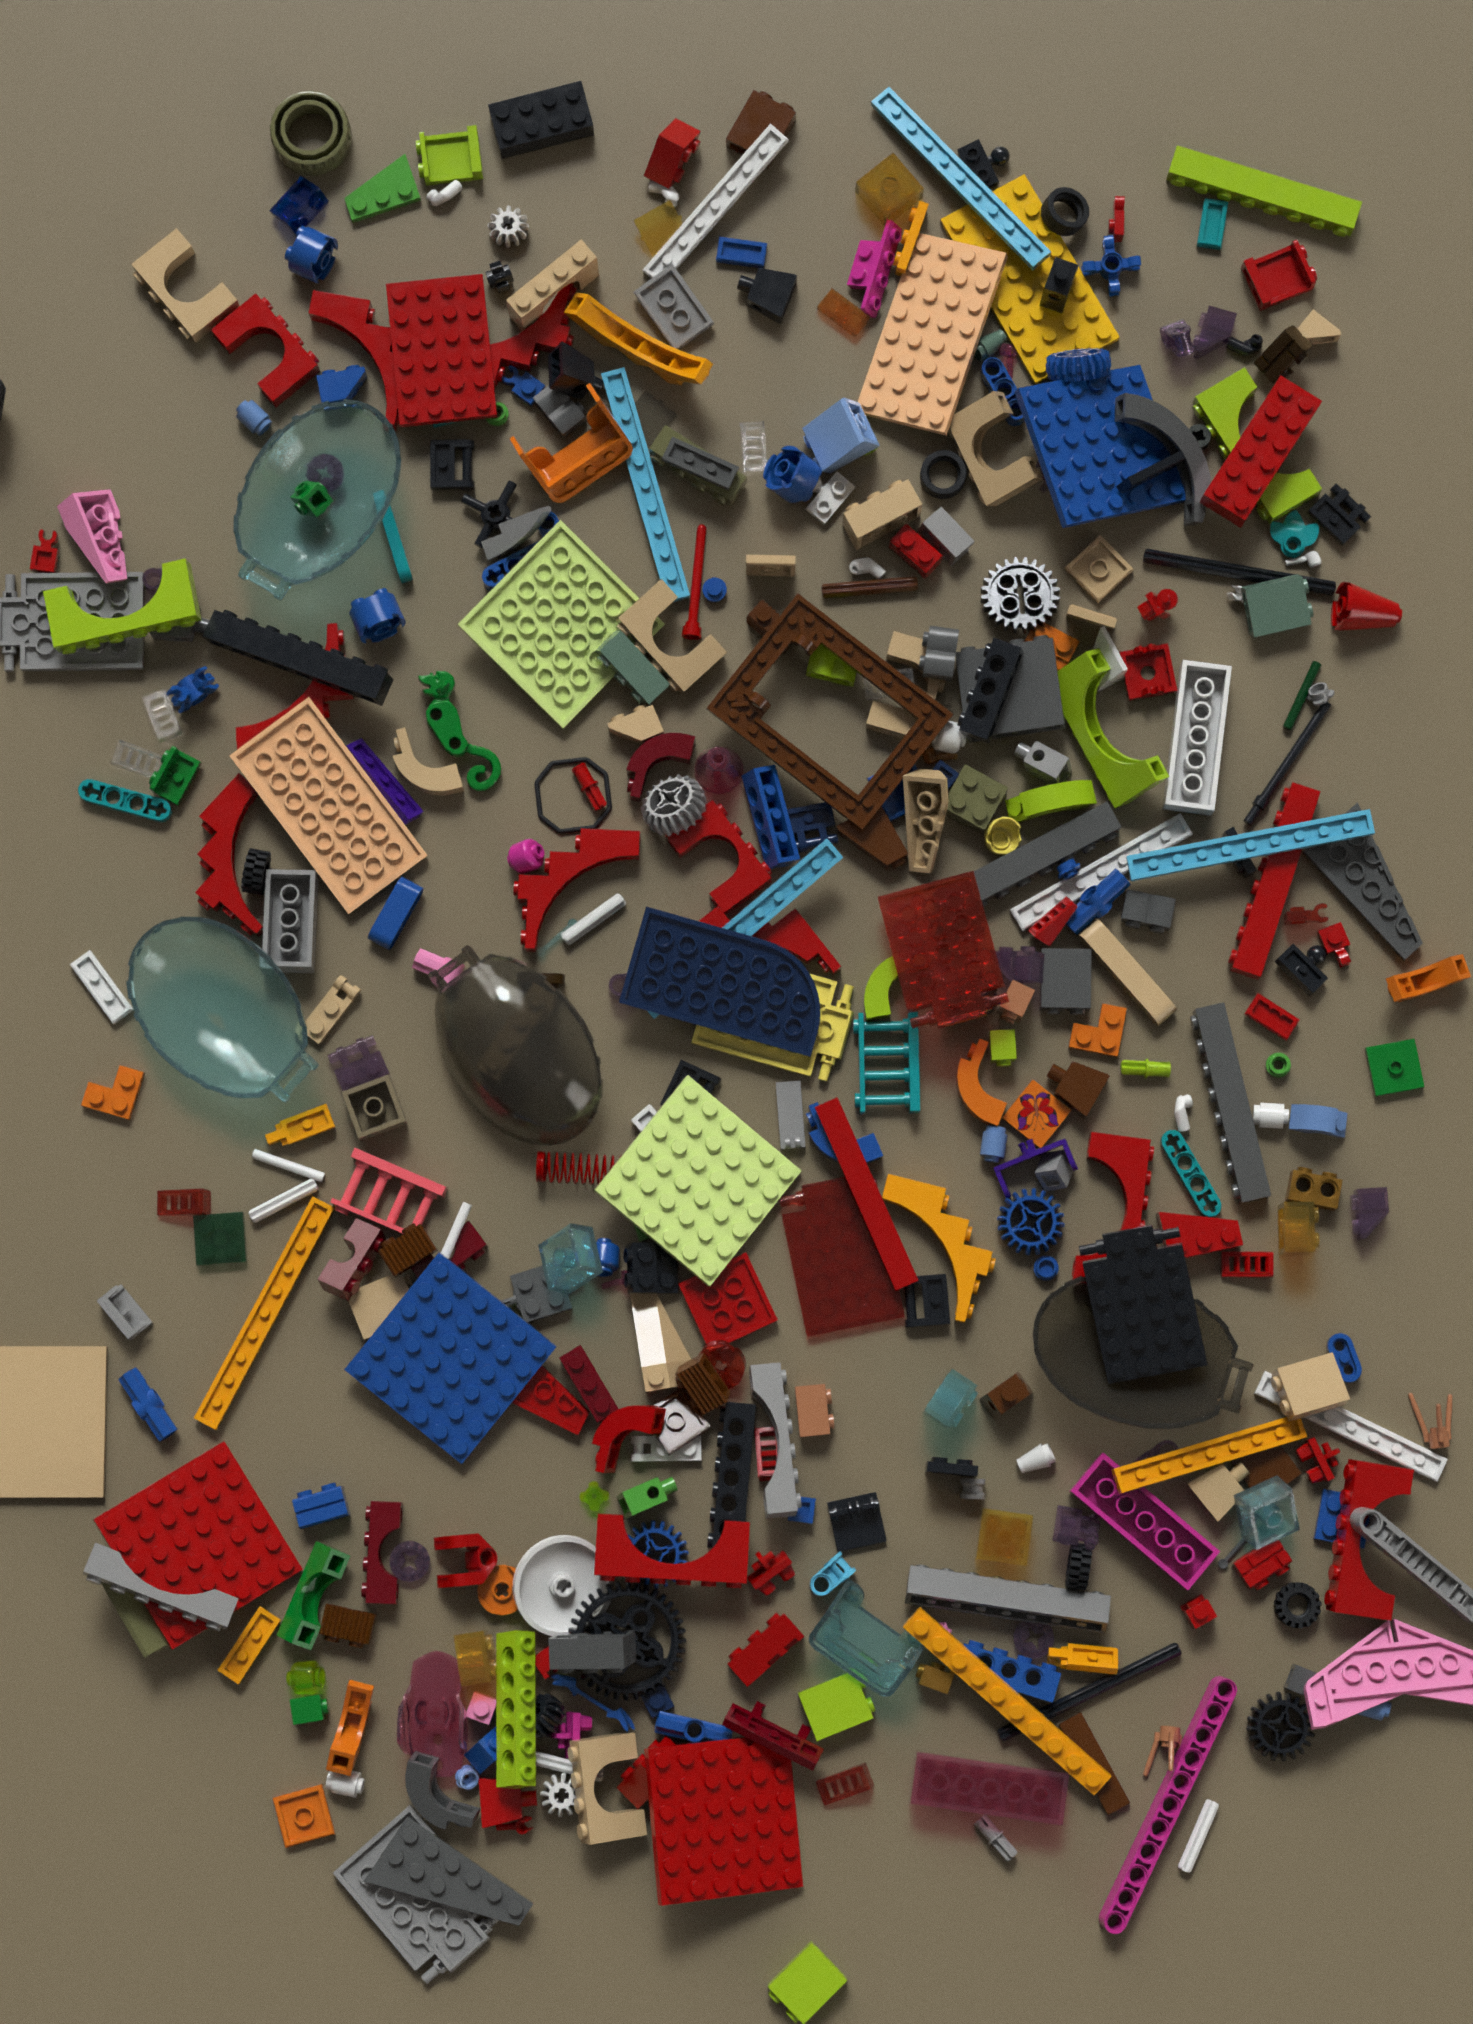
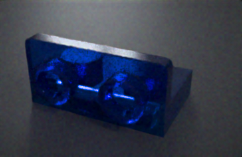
M300 176L269 211L275 218L286 224L296 235L298 229L301 226L307 227L328 204L329 200L318 186Z

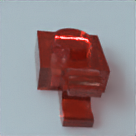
M1318 904L1312 911L1305 910L1304 907H1292L1290 911L1283 915L1284 925L1308 924L1310 922L1326 923L1329 920L1328 917H1320L1318 910L1326 909L1327 904Z

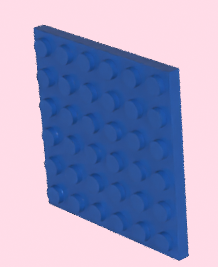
M1141 365L1114 369L1105 377L1093 380L1066 382L1063 379L1021 387L1015 391L1062 528L1179 504L1186 500L1184 486L1177 466L1123 494H1120L1116 487L1127 477L1171 456L1164 445L1147 431L1131 424L1115 422V397L1129 393L1153 400Z
M439 1252L344 1370L462 1464L557 1346Z

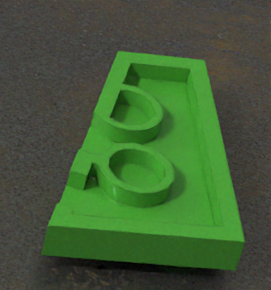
M406 154L344 198L352 223L421 201Z

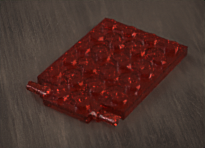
M974 871L878 897L907 1011L911 1013L933 1007V1010L926 1012V1015L910 1019L912 1029L927 1024L930 1026L937 1025L938 1029L977 1019L987 1016L986 1011L992 1010L993 1006L1009 1002L1007 993L992 997L989 995L981 996V993L1005 987Z
M845 1177L801 1185V1191H796L794 1195L784 1196L779 1199L780 1207L795 1204L798 1206L805 1205L806 1210L782 1214L807 1337L905 1317L900 1290L895 1291Z

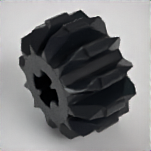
M548 1693L545 1695L539 1694L535 1700L536 1737L538 1736L539 1738L543 1736L549 1738L552 1732L556 1733L557 1727L562 1725L561 1719L566 1715L563 1712L565 1706L556 1697Z

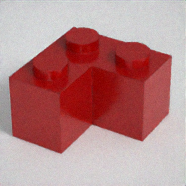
M675 118L659 134L644 177L668 189L675 182L679 183L685 172L682 169L684 162L687 163L691 154H695L700 146L701 141L698 138L701 131Z
M666 1735L660 1742L655 1739L647 1748L676 1744ZM643 1753L632 1764L635 1768L630 1765L620 1777L623 1781L616 1787L637 1809L649 1799L645 1755Z

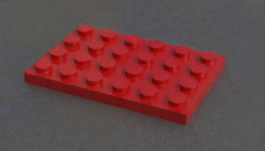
M483 274L386 284L400 427L496 418L497 408Z

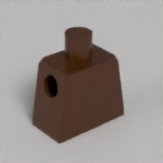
M1072 1061L1067 1071L1053 1064L1047 1077L1059 1083L1054 1094L1085 1119L1110 1075Z
M1018 1371L981 1397L980 1400L993 1419H995L1029 1396L1033 1391Z

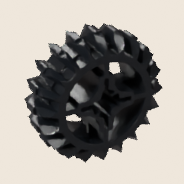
M1281 1692L1275 1693V1700H1273L1270 1694H1266L1268 1703L1265 1704L1263 1700L1258 1699L1257 1703L1261 1708L1257 1709L1252 1706L1250 1709L1256 1713L1255 1718L1247 1716V1720L1254 1722V1726H1247L1246 1730L1255 1732L1248 1739L1249 1741L1258 1740L1253 1746L1255 1750L1260 1749L1262 1746L1264 1747L1261 1752L1262 1756L1266 1757L1271 1751L1270 1758L1273 1761L1276 1760L1278 1753L1283 1762L1286 1761V1753L1289 1754L1291 1759H1296L1294 1750L1304 1754L1305 1751L1301 1747L1302 1743L1308 1747L1311 1746V1743L1305 1740L1306 1736H1315V1733L1308 1731V1727H1311L1310 1722H1307V1719H1309L1308 1712L1304 1714V1711L1307 1709L1306 1703L1298 1707L1300 1698L1297 1696L1290 1702L1291 1693H1286L1284 1700H1282ZM1282 1705L1281 1710L1274 1719L1263 1718L1269 1709ZM1289 1707L1297 1713L1301 1728L1290 1723ZM1284 1720L1283 1724L1293 1728V1730H1281L1280 1734H1278L1277 1731L1279 1729L1269 1725V1723L1276 1724ZM1261 1726L1272 1730V1746L1265 1741L1261 1732ZM1286 1735H1299L1291 1745L1280 1748Z

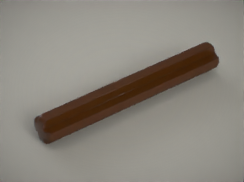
M917 577L829 583L823 584L821 589L823 598L907 592L918 590Z

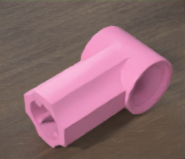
M420 948L412 968L436 978V981L446 986L456 988L465 965L454 959L442 958Z

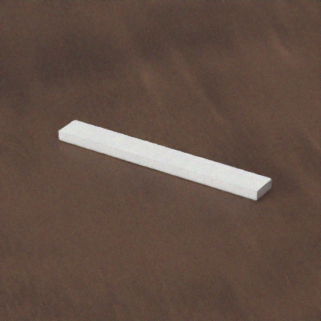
M769 124L644 267L643 272L652 279L671 264L677 270L789 142V139L772 124Z
M1181 813L1082 868L1076 876L1068 880L1063 879L1010 909V912L1023 932L1032 927L1066 896L1073 902L1079 900L1086 889L1093 885H1098L1115 868L1122 875L1129 872L1126 856L1173 847L1192 836L1193 833Z
M1264 1371L1254 1394L1280 1406L1279 1394L1273 1390L1271 1384L1272 1374ZM1341 1407L1304 1417L1408 1469H1413L1414 1472L1435 1482H1438L1448 1460Z

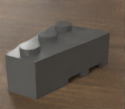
M627 1630L626 1634H612L611 1631L587 1635V1633L560 1634L548 1639L550 1670L558 1669L560 1674L573 1673V1669H583V1673H597L598 1669H607L608 1673H621L623 1669L637 1660L635 1630Z

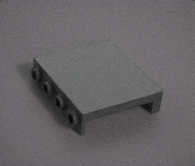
M1041 635L1034 637L1033 641L1024 642V639L1009 641L1011 644L1022 647L1023 655L991 740L1066 729L1053 638ZM970 646L961 648V652H956L964 713H966L969 705L966 703L970 689H975L977 683L975 680L977 669L979 666L983 667L986 659L983 657L985 648L975 649V647ZM995 662L991 670L993 672L1002 671L1004 663ZM994 685L985 686L983 694L992 695L996 687ZM978 708L974 713V717L983 718L987 713V709ZM966 736V739L969 743L980 741Z

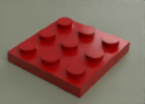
M746 1252L732 1258L709 1287L696 1276L678 1284L710 1352L778 1321Z

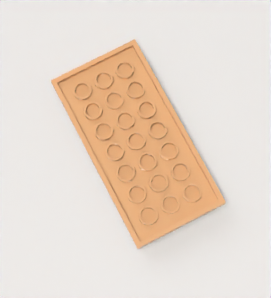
M918 234L906 272L901 275L858 399L866 416L947 436L1008 258L1006 253L927 234Z
M309 697L229 755L348 914L428 856Z

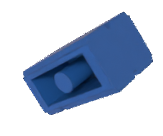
M335 1482L321 1486V1492L312 1494L310 1489L297 1493L298 1498L293 1499L292 1503L299 1528L304 1529L350 1516L343 1486L337 1487Z

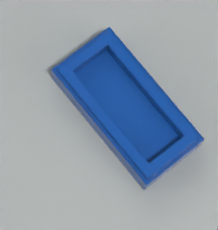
M719 236L716 262L764 269L767 243Z

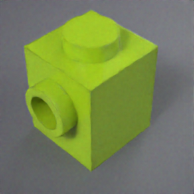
M1015 1029L989 1031L990 1063H996L997 1067L1011 1066V1062L1016 1061Z

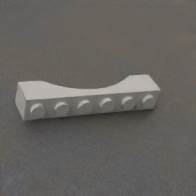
M781 1363L750 1365L751 1395L760 1403L769 1416L777 1441L775 1471L763 1492L765 1519L796 1516L798 1508H801L800 1493L795 1491V1483H798V1471L792 1465V1459L796 1457L794 1443L790 1444L789 1434L793 1433L792 1420L787 1419L786 1409H790L789 1395L784 1394L783 1385H787L786 1370H781Z
M98 1543L94 1544L83 1571V1575L87 1576L86 1580L93 1584L100 1585L101 1582L111 1585L110 1590L119 1594H124L125 1591L132 1593L137 1601L148 1604L150 1600L159 1604L157 1608L169 1613H172L173 1610L183 1613L182 1618L192 1622H196L199 1619L206 1622L205 1626L218 1632L221 1628L225 1630L228 1627L239 1599L216 1589L190 1595L173 1594L159 1590L135 1575L125 1563L120 1552Z

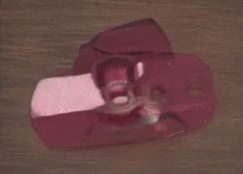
M433 1651L413 1661L410 1685L398 1707L397 1743L400 1749L405 1754L410 1755V1757L415 1751L439 1757L443 1767L437 1770L436 1777H452L461 1769L464 1754L467 1752L468 1726L463 1676L458 1659L442 1651ZM438 1734L443 1738L442 1743L439 1745L434 1742V1737Z

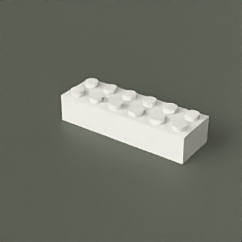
M1183 660L1180 665L1167 773L1170 777L1166 779L1163 810L1209 816L1215 810L1232 666Z

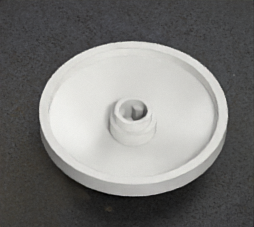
M571 1535L552 1536L532 1546L519 1561L513 1577L512 1590L514 1602L521 1616L537 1631L550 1636L571 1634L568 1632V1628L577 1627V1625L571 1623V1618L580 1619L575 1610L580 1609L583 1612L585 1610L581 1602L584 1600L589 1605L592 1602L588 1597L590 1593L595 1599L599 1597L596 1591L597 1588H600L603 1594L608 1592L605 1587L606 1584H610L613 1590V1581L599 1580L600 1575H594L596 1547L592 1543ZM611 1600L599 1606L592 1613V1616L605 1613ZM590 1623L586 1624L584 1631L590 1628Z

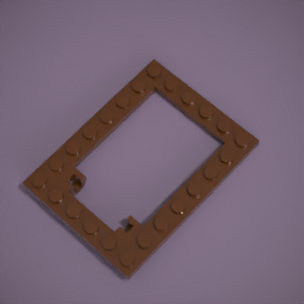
M800 594L794 597L706 708L716 718L861 831L899 785L903 775L910 771L953 716V713ZM790 643L796 647L800 645L809 657L820 644L918 719L859 795L761 720L771 705L763 696L755 691L753 692V690Z

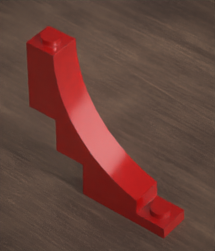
M717 906L699 921L722 928L730 920L720 907ZM796 908L773 926L767 922L752 935L785 948L806 964L819 957L820 960L817 963L825 973L830 971L834 975L841 970V965Z

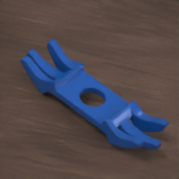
M566 1675L551 1676L557 1679L553 1681V1685L568 1687L573 1696L580 1694L608 1712L607 1718L618 1719L625 1731H628L629 1725L633 1730L635 1729L631 1718L622 1708L613 1711L576 1687L577 1679Z

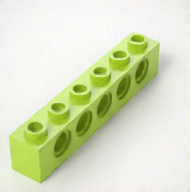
M513 1630L496 1633V1788L519 1789L535 1787V1632Z

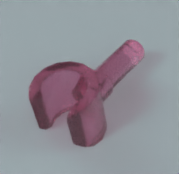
M1003 343L1000 347V355L1007 357V372L1013 378V362L1018 353L1014 345Z
M627 1270L621 1271L622 1279L602 1283V1289L624 1285V1275L627 1273Z

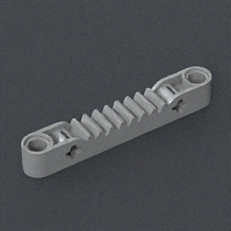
M1359 1507L1351 1513L1350 1524L1356 1532L1385 1553L1386 1556L1390 1557L1393 1562L1399 1564L1415 1580L1421 1582L1422 1586L1428 1588L1431 1593L1435 1594L1438 1599L1442 1600L1448 1608L1465 1622L1473 1625V1590L1378 1511ZM1368 1515L1370 1520L1369 1524L1365 1527L1363 1520Z

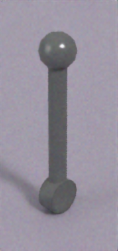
M1249 1527L1247 1534L1224 1559L1218 1561L1219 1568H1227L1228 1561L1250 1537L1256 1535L1254 1527Z

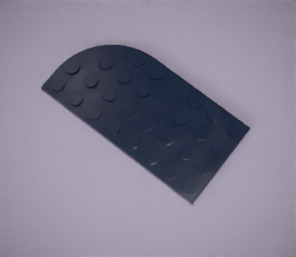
M646 906L619 1003L811 1057L820 1023L819 996L811 975L792 953L767 940Z

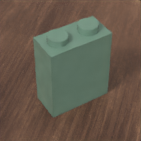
M1295 574L1240 587L1249 634L1251 636L1259 637L1311 625V618L1314 614L1311 603H1307L1306 594L1309 593L1307 580L1303 579V576Z

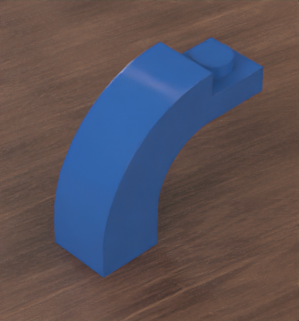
M818 1102L808 1106L809 1112L806 1113L810 1126H816L817 1129L809 1132V1137L823 1155L838 1162L815 1110V1107L819 1104ZM874 1133L856 1139L867 1164L883 1158Z

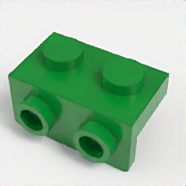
M172 746L170 751L167 749L164 752L160 761L162 765L159 771H155L149 780V789L152 793L179 806L202 763L181 752L177 747Z

